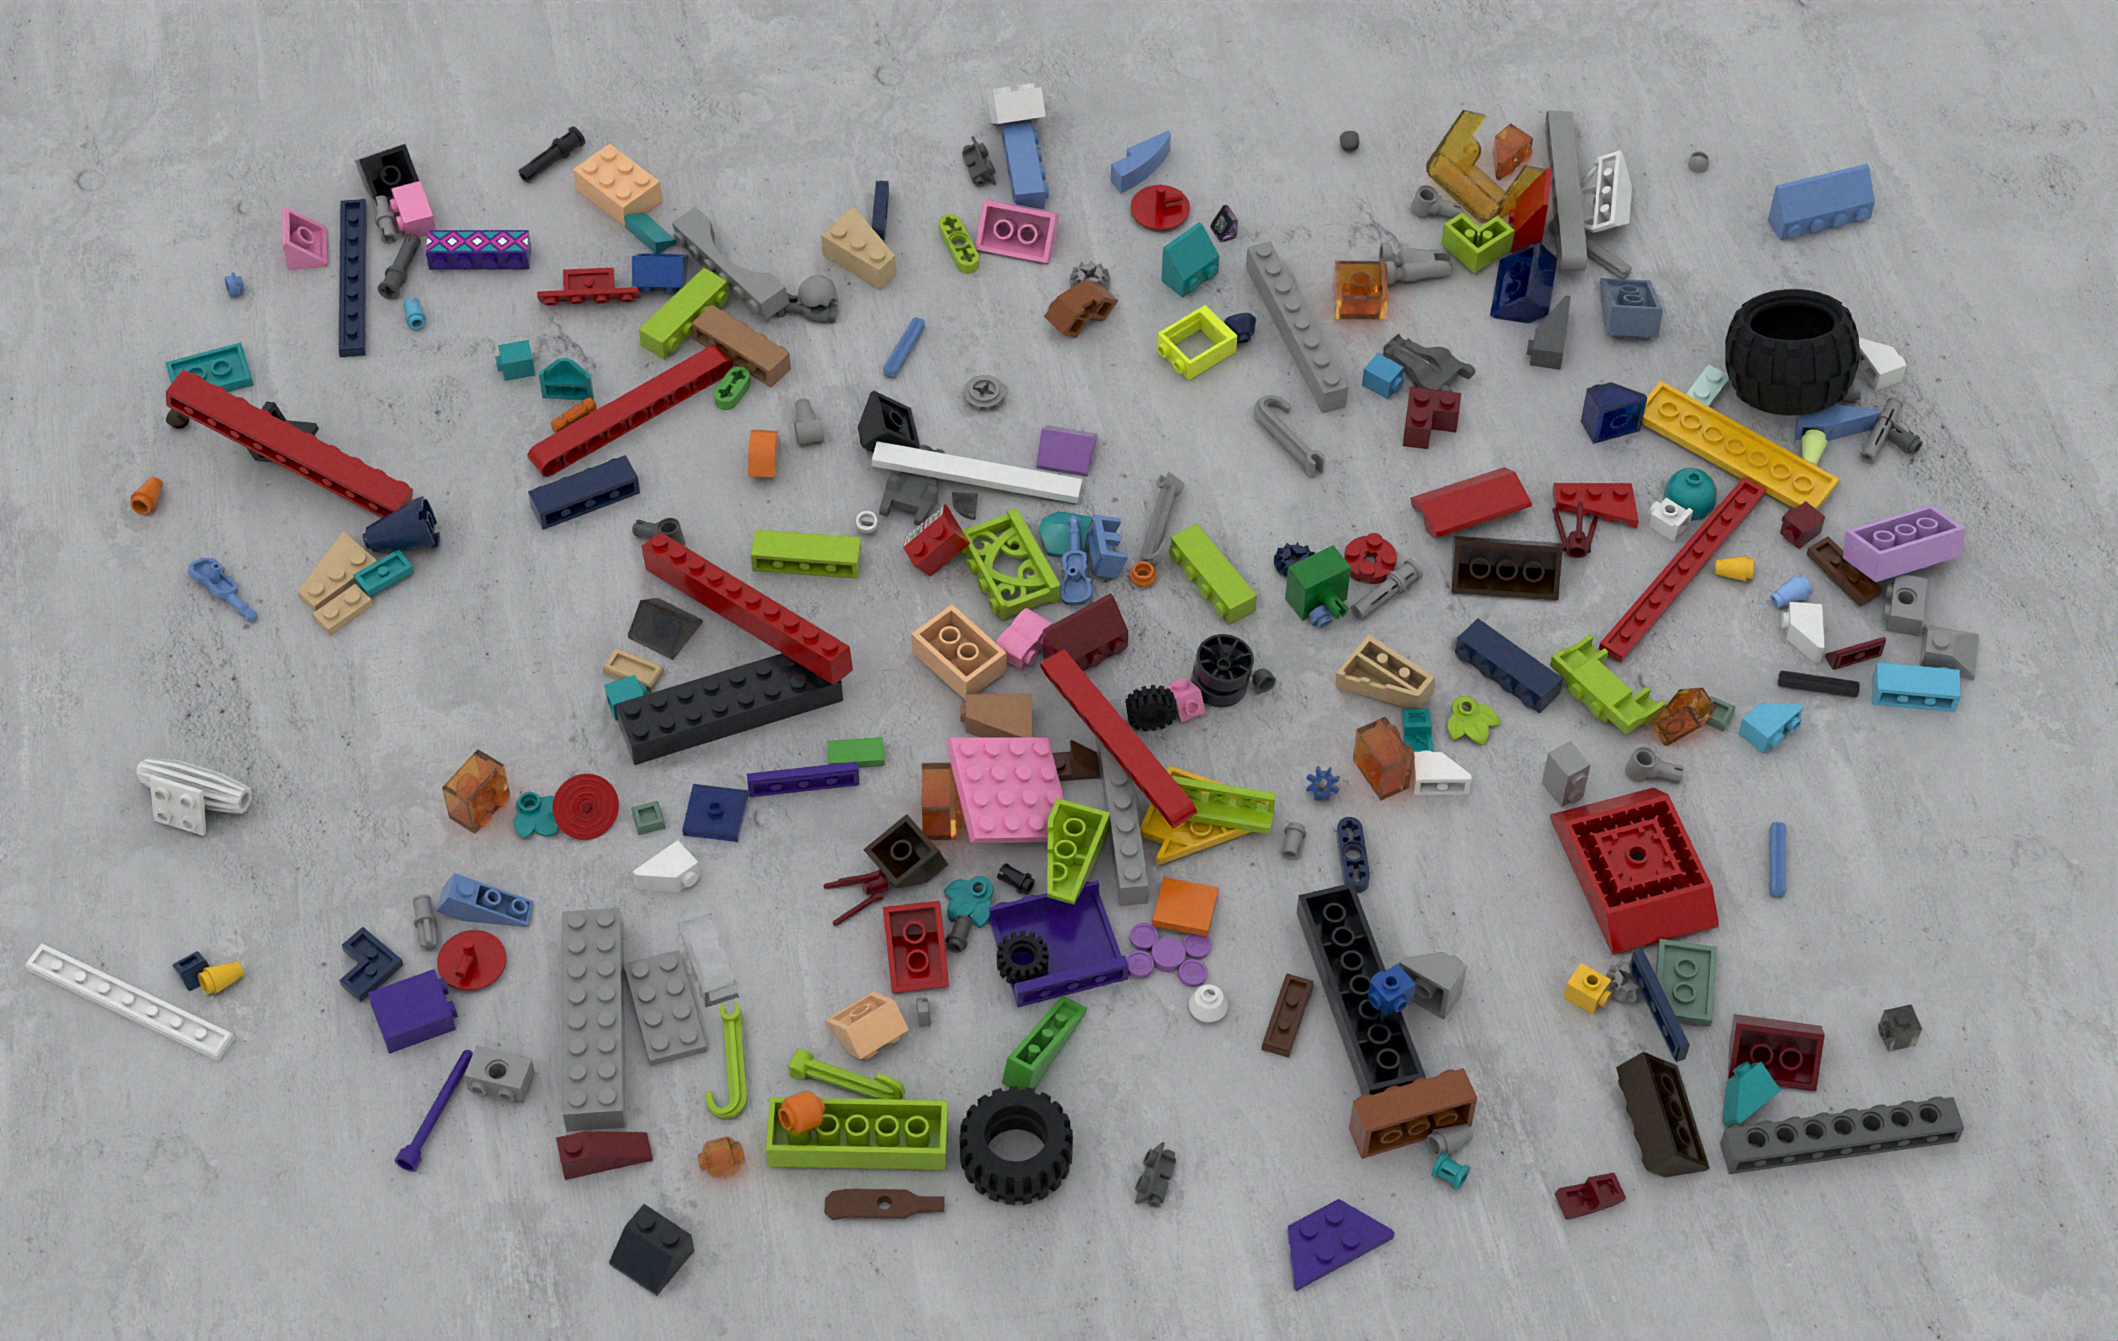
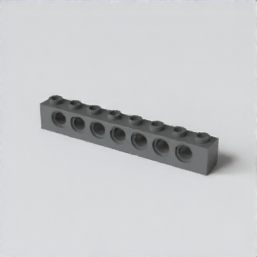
M1937 1096L1921 1102L1909 1100L1899 1105L1886 1106L1880 1104L1870 1109L1857 1110L1852 1108L1836 1114L1823 1112L1807 1118L1795 1116L1779 1122L1767 1120L1750 1126L1733 1125L1724 1129L1720 1145L1729 1174L1955 1143L1959 1141L1964 1126L1954 1097L1943 1098ZM1922 1119H1927L1931 1123L1924 1122ZM1893 1123H1899V1124L1902 1125L1903 1127H1898V1126L1894 1125ZM1865 1127H1870L1874 1131H1869ZM1836 1131H1842L1846 1135H1840ZM1807 1135H1813L1817 1139H1811ZM1778 1139H1784L1789 1143H1782ZM1750 1143H1756L1760 1147H1753Z

